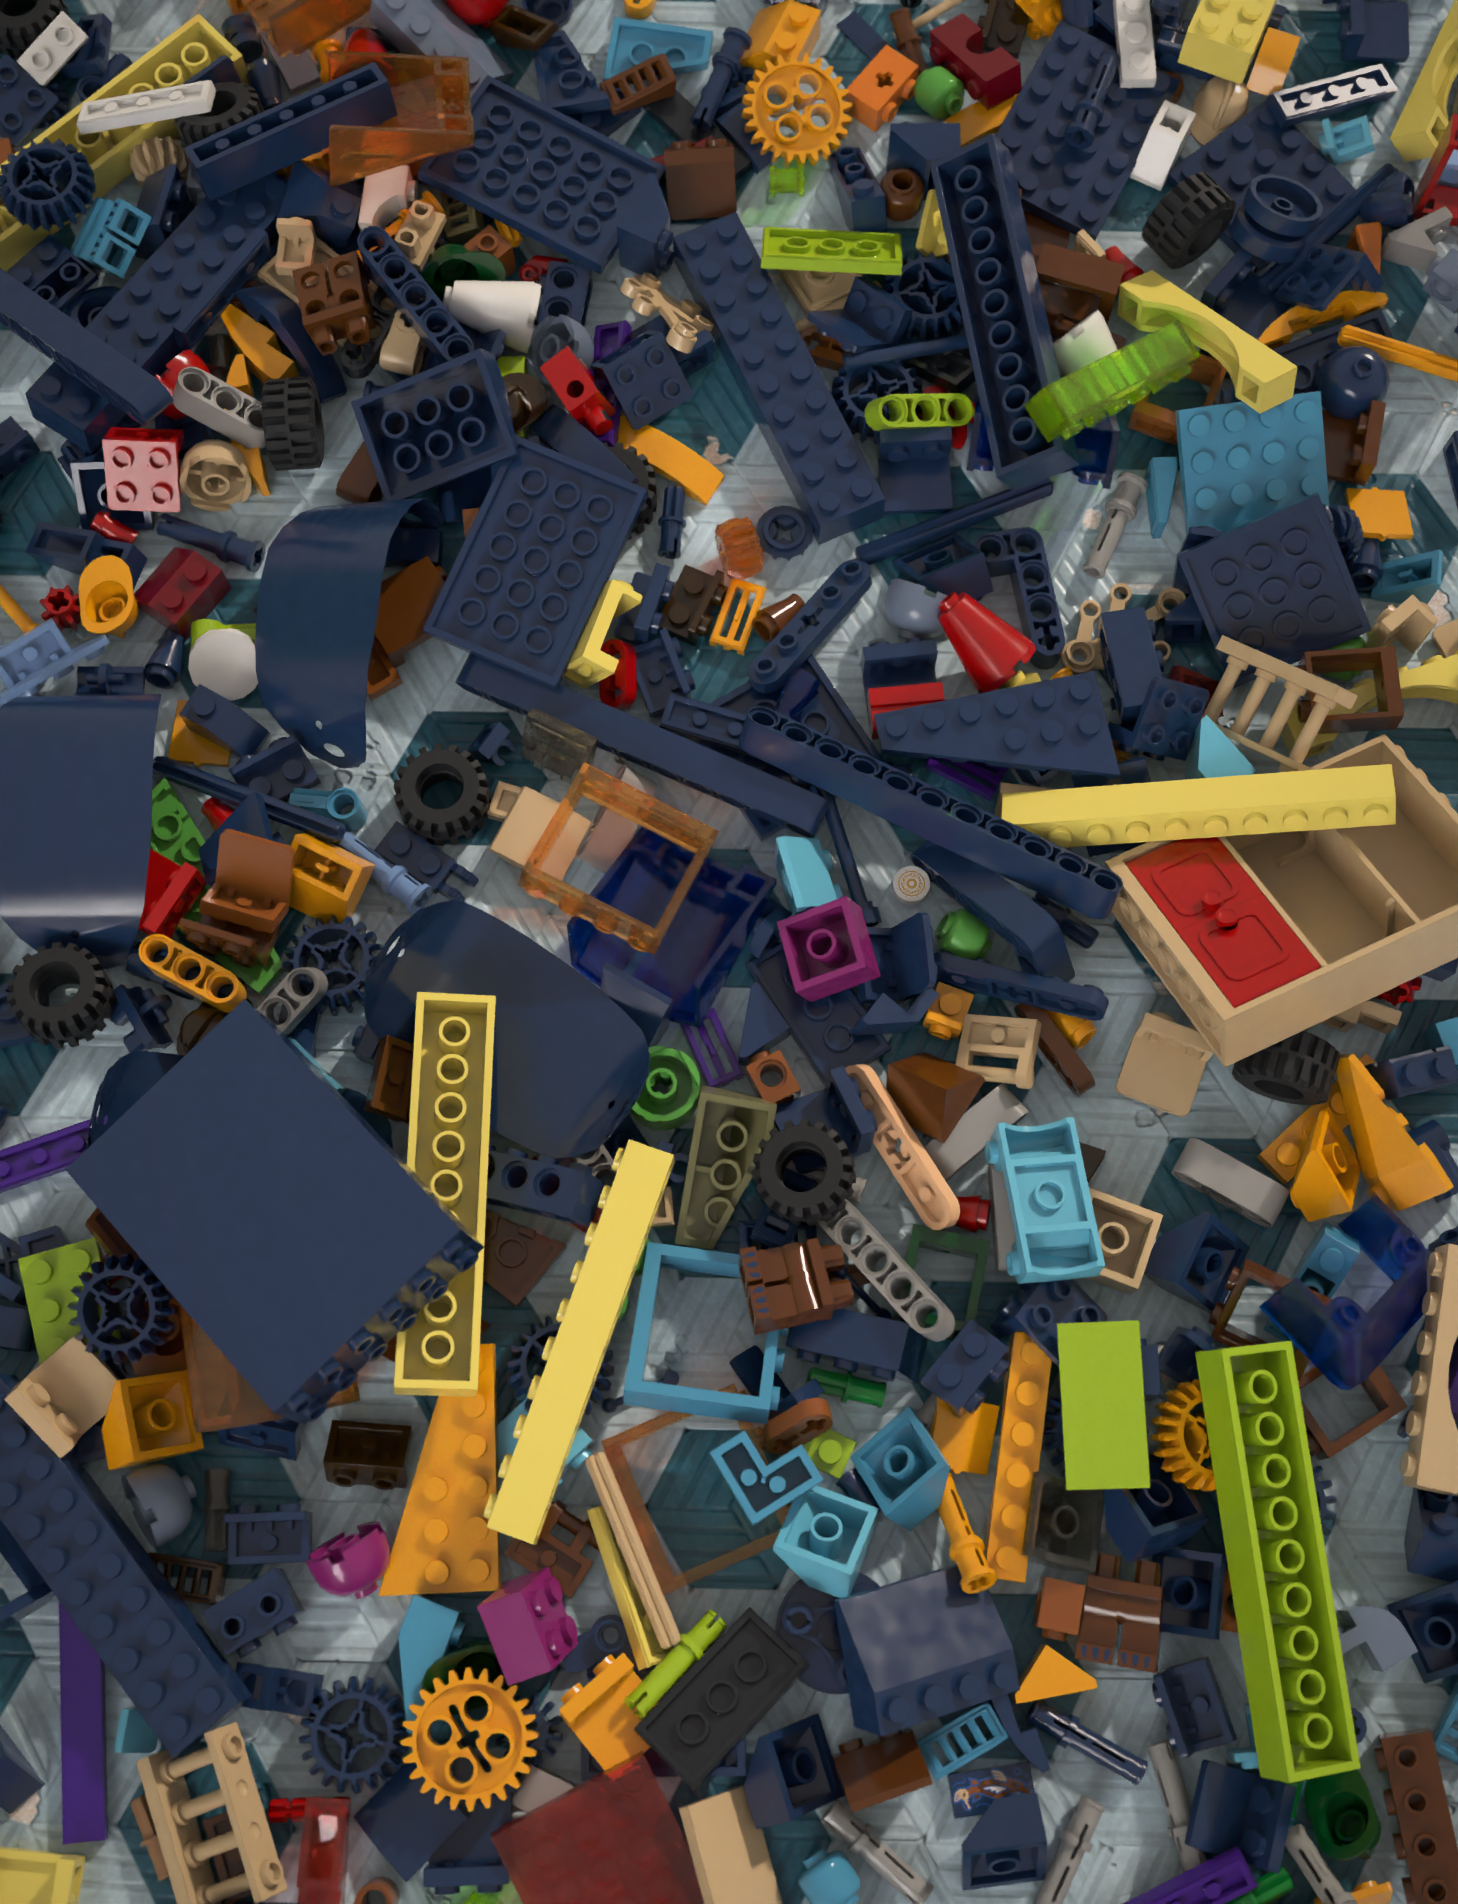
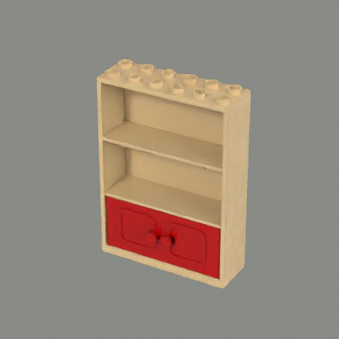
M1385 734L1310 768L1317 770L1392 764L1396 793V824L1153 841L1146 842L1105 861V868L1116 873L1123 881V887L1111 913L1224 1067L1458 958V813L1451 807L1446 795L1442 792L1438 793L1429 783L1424 771L1420 768L1416 769L1407 759L1402 747L1395 745Z

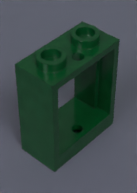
M913 1224L910 1229L904 1259L913 1270L915 1269L919 1247L975 1259L963 1321L955 1320L954 1331L945 1339L953 1341L970 1319L976 1320L991 1241L945 1230H933L926 1226ZM912 1283L902 1288L900 1293L901 1300L909 1296ZM894 1309L892 1320L907 1323ZM928 1315L925 1322L926 1328L932 1327L937 1322V1315Z

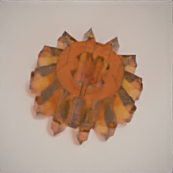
M747 517L733 518L717 525L715 530L716 549L727 576L731 580L732 578L734 580L746 579L762 572L764 562L763 549L752 521Z

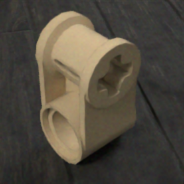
M399 309L395 313L389 334L382 345L379 364L381 369L412 377L417 375L422 367L427 345Z

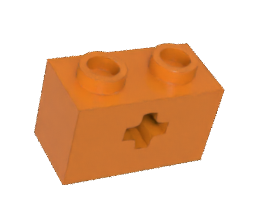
M886 44L848 86L849 94L844 102L852 103V108L847 114L876 133L884 123L888 124L893 120L898 107L904 100L909 101L915 95L914 88L919 66Z

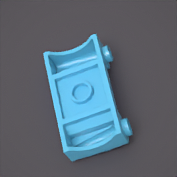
M1067 1117L1039 1126H1015L1006 1122L998 1123L991 1135V1140L985 1143V1155L987 1163L994 1164L995 1170L997 1172L1003 1171L1016 1237L1012 1251L1007 1252L1006 1255L1009 1275H1015L1018 1284L1098 1276L1105 1267L1074 1117Z

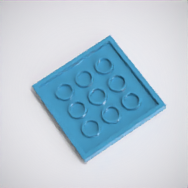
M1321 391L1293 394V398L1261 414L1244 402L1175 411L1186 534L1190 527L1209 526L1216 531L1228 532L1314 493L1319 494L1322 504L1329 506Z

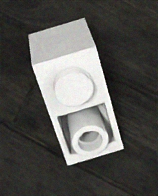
M1165 100L1149 129L1130 178L1161 191L1170 170L1174 167L1189 138L1196 113Z

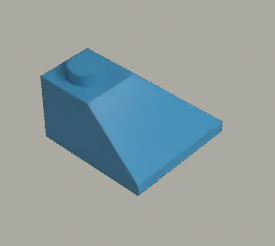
M907 1406L850 1458L885 1517L912 1531L941 1505L950 1465L914 1409Z

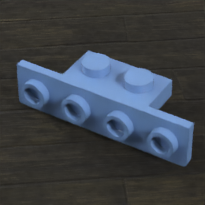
M51 618L0 647V677L7 686L0 691V709L19 695L24 697L35 694L42 689L40 683L53 676L55 680H58L68 675L75 669L72 664L84 657L87 661H91L106 652L105 645L110 643L106 634H98L72 649Z

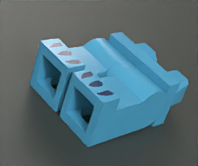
M95 197L70 252L96 270L123 279L136 252V249L127 244L139 246L152 217L123 199L116 198L115 202L108 199L103 200L100 197Z

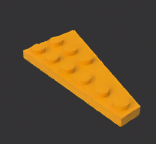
M493 1343L480 1344L478 1391L476 1397L438 1396L391 1551L390 1564L384 1575L378 1596L496 1591L501 1586L500 1532L487 1528L489 1519L483 1517L490 1495L492 1493L499 1494L496 1345Z

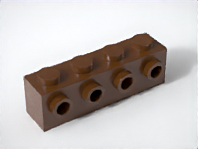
M1429 1728L1379 1734L1381 1745L1373 1746L1378 1771H1387L1390 1789H1383L1388 1816L1396 1815L1400 1832L1392 1833L1397 1860L1406 1859L1409 1877L1401 1878L1407 1904H1458V1848L1432 1731Z

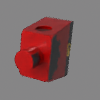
M566 346L539 367L566 409L580 424L598 436L604 435L611 430L613 422L610 417L615 414L616 408L594 373L569 346ZM579 381L573 388L570 386L572 382Z

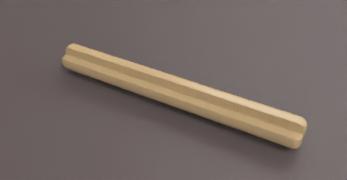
M600 1451L588 1456L585 1459V1464L660 1647H671L680 1642V1632L608 1457L604 1451Z

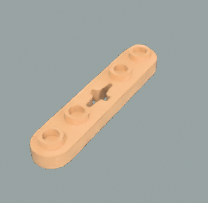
M866 1064L847 1066L845 1070L849 1078L853 1077L859 1085L861 1102L866 1110L872 1111L876 1119L877 1131L873 1138V1144L922 1221L933 1230H942L955 1225L960 1215V1206L956 1196L875 1071ZM896 1139H900L902 1142V1144L899 1147L901 1152H897L895 1149V1147L898 1145Z

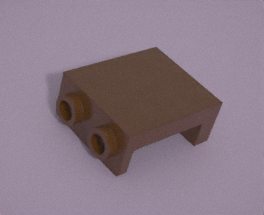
M428 556L381 582L374 636L394 668L406 663L403 656L405 652L432 638L424 633L423 628L448 576L440 564L434 567Z

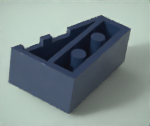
M1144 606L1100 613L1097 631L1105 677H1109L1114 698H1110L1111 711H1118L1119 724L1133 728L1135 727L1151 680L1155 676L1162 677L1161 672H1164L1161 650L1156 651L1153 643L1156 640L1155 625L1152 619L1147 620Z

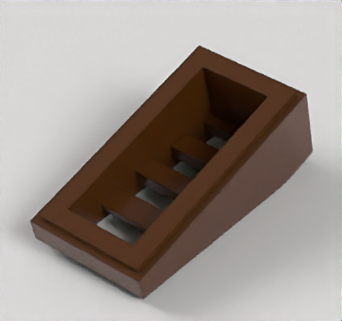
M663 53L601 82L600 89L608 96L610 110L613 115L675 95L677 80ZM647 79L649 86L645 88L642 80ZM630 84L634 85L636 93H632L629 87ZM620 88L625 98L620 100L615 89Z

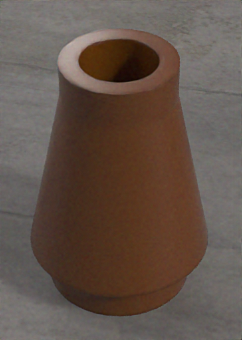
M791 594L789 597L757 611L756 617L752 621L754 630L762 640L770 643L803 607L804 601L797 594Z

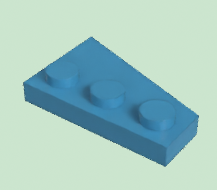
M614 17L603 81L663 53L675 75L707 70L714 39L713 31Z

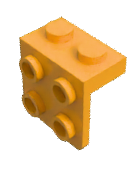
M624 1652L616 1659L612 1654L607 1656L593 1669L596 1677L585 1687L580 1682L577 1683L560 1699L564 1705L559 1709V1715L611 1778L621 1775L650 1748L634 1731V1728L643 1720L634 1714L637 1710L636 1706L631 1711L624 1702V1699L642 1682L634 1672L633 1663ZM659 1701L649 1710V1712L659 1703Z

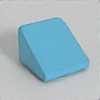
M135 1706L123 1708L119 1718L114 1746L115 1752H154L157 1746V1735Z

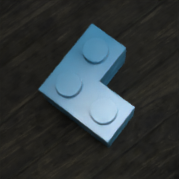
M745 1430L710 1452L712 1460L752 1526L823 1481L802 1444L768 1466L762 1460Z

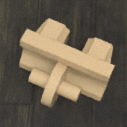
M414 200L394 242L415 269L421 272L427 259L435 251L434 245L447 219L445 214L434 211L432 205Z

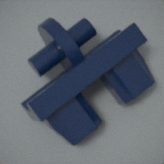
M101 663L100 666H77L78 680L75 695L144 694L146 670L144 667H112L110 663Z
M122 984L113 990L116 999L115 1004L110 1005L114 1011L110 1020L118 1026H124L130 1021L134 1027V1030L123 1038L129 1053L149 1051L152 1048L165 1049L173 1043L164 1027L170 1021L165 1012L172 1005L169 995L156 996L152 988L143 991L139 986L126 988Z

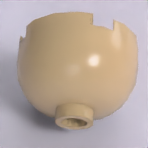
M210 439L198 442L185 453L179 468L180 491L183 496L185 493L191 498V504L197 508L207 511L231 510L229 504L237 503L240 500L241 504L244 503L252 491L251 474L249 473L245 456L237 447L229 442Z

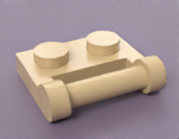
M965 1014L955 1065L982 1076L986 1082L1016 1084L1017 1088L1031 1089L1034 1083L1033 1068L1042 1024L1037 1019ZM974 1056L1018 1059L1017 1069L973 1065Z

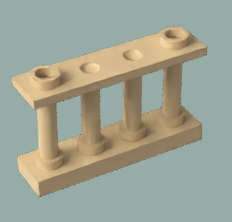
M1222 635L1216 649L1229 655L1226 660L1229 664L1201 719L1207 715L1226 737L1281 762L1278 770L1282 772L1314 770L1302 763L1329 710H1334L1337 704L1352 709L1358 695ZM1251 665L1257 668L1254 673L1257 678L1229 730L1216 724V721L1241 671H1246L1248 666ZM1277 678L1286 681L1283 686L1286 691L1260 742L1257 743L1244 737L1270 683L1275 684ZM1308 690L1316 694L1313 699L1316 703L1289 756L1286 757L1274 751L1273 748L1300 695L1304 697Z
M237 1722L204 1733L208 1747L181 1758L178 1756L172 1758L170 1753L164 1750L137 1760L136 1764L177 1904H222L221 1900L251 1890L256 1904L288 1889L245 1750V1742ZM213 1763L220 1789L191 1799L184 1774ZM226 1805L233 1830L203 1841L196 1816ZM238 1847L246 1873L215 1883L208 1858Z

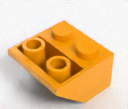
M308 833L295 834L290 845L295 850V861L289 906L315 919L317 917L321 918L325 924H329L332 914L336 916L338 924H341L346 916L352 918L375 864Z

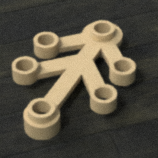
M644 272L642 275H634L633 279L626 277L620 291L627 297L634 299L631 307L636 312L644 316H650L655 311L660 312L671 328L666 341L676 350L689 354L697 341L695 336L697 333L704 329L709 334L711 333L714 324L707 318L699 315L702 308L697 303L689 299H684L682 303L667 294L660 286L661 280L650 273Z
M1117 583L1112 586L1108 595L1110 603L1109 612L1125 609L1132 595L1128 585ZM1176 588L1164 589L1159 594L1156 605L1145 611L1147 620L1152 619L1156 623L1161 619H1165V615L1170 610L1164 608V604L1169 603L1176 607L1186 599L1185 594ZM1122 592L1126 598L1122 600L1117 599L1114 593ZM1086 600L1081 604L1078 611L1080 624L1077 637L1064 646L1061 654L1063 666L1065 668L1070 667L1074 674L1086 673L1093 668L1104 670L1099 640L1096 638L1091 641L1093 625L1098 621L1101 613L1100 604L1094 600ZM1087 608L1093 609L1096 615L1087 616L1083 610ZM1165 641L1153 642L1155 649H1161L1165 653L1163 657L1165 664L1170 657L1171 647ZM1081 654L1084 656L1085 661L1078 662L1073 659V655Z

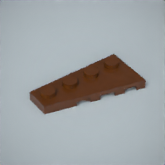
M486 1209L483 1281L518 1308L565 1251L567 1246Z

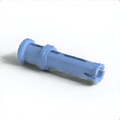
M347 829L344 839L340 843H332L375 864L371 877L381 884L383 893L388 896H395L406 905V910L411 914L422 909L430 899L433 891L431 886L419 883L408 874V869L404 866H394Z

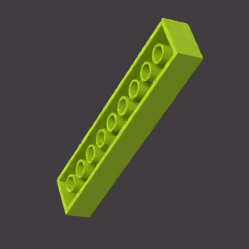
M1292 1341L1195 1352L1260 1777L1292 1783L1360 1769Z

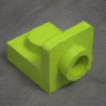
M829 1429L803 1445L818 1470L840 1479L856 1442Z

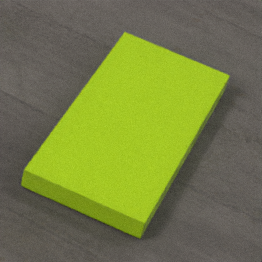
M765 227L763 228L761 269L901 275V235L899 233Z
M1139 1320L1057 1324L1066 1490L1151 1488Z

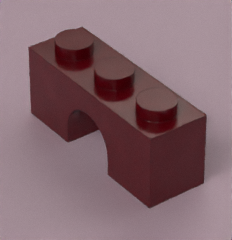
M964 13L929 31L931 42L929 55L932 62L936 66L946 68L963 82L965 90L968 91L970 97L975 101H979L987 110L1019 94L1022 90L1020 63L1002 47L984 54L982 29Z

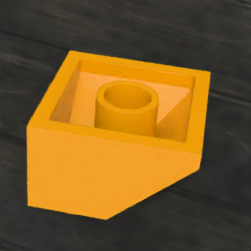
M1328 1104L1321 1106L1298 1164L1293 1185L1290 1187V1197L1293 1205L1297 1209H1301L1308 1222L1352 1211L1361 1171L1358 1156Z
M189 1370L122 1379L115 1382L102 1427L109 1471L143 1465L204 1449Z

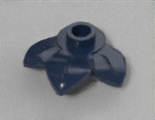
M617 1615L602 1616L593 1624L591 1632L578 1635V1644L564 1658V1671L580 1672L587 1670L589 1682L596 1677L593 1669L610 1654L616 1659L624 1652L633 1663L634 1672L641 1680L645 1669L638 1670L622 1618ZM609 1627L615 1628L619 1634L618 1640L613 1644L607 1643L603 1638L604 1631Z

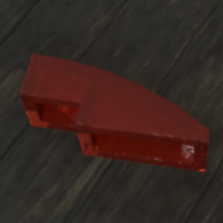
M306 1797L296 1885L299 1888L297 1903L345 1904L349 1842V1799Z

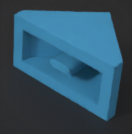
M1438 549L1381 563L1383 576L1377 586L1372 588L1371 598L1376 601L1402 604L1413 594L1420 602L1428 604L1441 586L1443 552Z

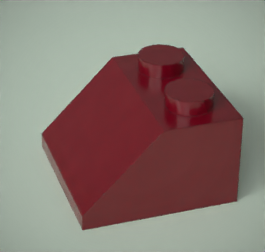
M174 547L134 593V597L140 610L187 641L191 636V623L196 620L206 619L231 590V586L222 569L194 550Z

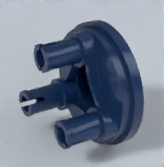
M859 1572L850 1596L880 1586L874 1580ZM800 1579L790 1588L780 1605L776 1619V1632L809 1663L810 1667L798 1679L799 1681L823 1693L847 1694L849 1691L834 1600L840 1598L811 1588Z

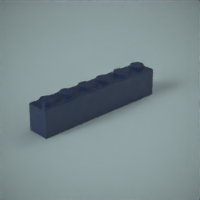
M372 62L185 147L184 150L198 184L208 200L212 201L251 182H256L277 170L286 168L312 154L319 153L323 149L349 139L375 125L382 124L386 120L397 116L398 113L388 80L375 62Z

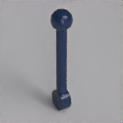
M846 1264L844 1265V1270L833 1272L834 1276L843 1280L849 1279L852 1289L875 1313L874 1316L891 1319L890 1312L886 1308H880L850 1276Z
M671 1370L665 1373L664 1378L655 1382L677 1385L679 1375ZM624 1395L616 1399L606 1398L602 1403L603 1411L609 1414L615 1412L618 1406L624 1404Z

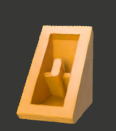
M1041 1644L1018 1680L1020 1690L1010 1693L1013 1703L1019 1704L1096 1689L1098 1687L1096 1679L1049 1646Z

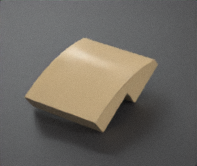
M524 786L488 850L518 869L524 868L551 886L558 887L574 860L577 849L591 821L561 803Z

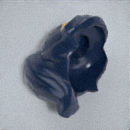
M1396 171L1392 176L1380 183L1375 193L1365 198L1361 206L1360 218L1366 221V223L1380 222L1381 226H1387L1395 230L1414 222L1412 203L1415 186L1412 179L1406 173Z

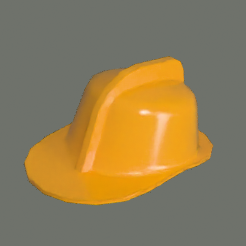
M113 555L101 556L86 566L79 579L78 592L81 622L91 633L115 635L118 638H125L126 631L134 625L139 614L138 603L134 597L132 575L129 566L121 558Z

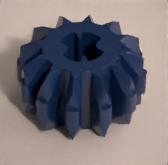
M533 1694L530 1700V1707L527 1708L526 1705L522 1709L524 1715L536 1714L537 1717L534 1721L538 1724L535 1731L539 1732V1737L536 1741H527V1746L537 1751V1755L532 1756L536 1767L543 1764L540 1748L548 1756L554 1757L557 1750L548 1740L562 1741L564 1739L562 1732L551 1730V1726L559 1725L563 1722L562 1717L557 1715L549 1719L547 1716L555 1704L549 1701L542 1710L538 1709L540 1703L539 1694ZM523 1695L515 1697L516 1701L524 1699ZM506 1735L499 1736L494 1740L496 1746L507 1742L510 1744ZM510 1748L504 1753L503 1756H506L509 1753ZM524 1757L523 1761L526 1764L528 1762V1757Z

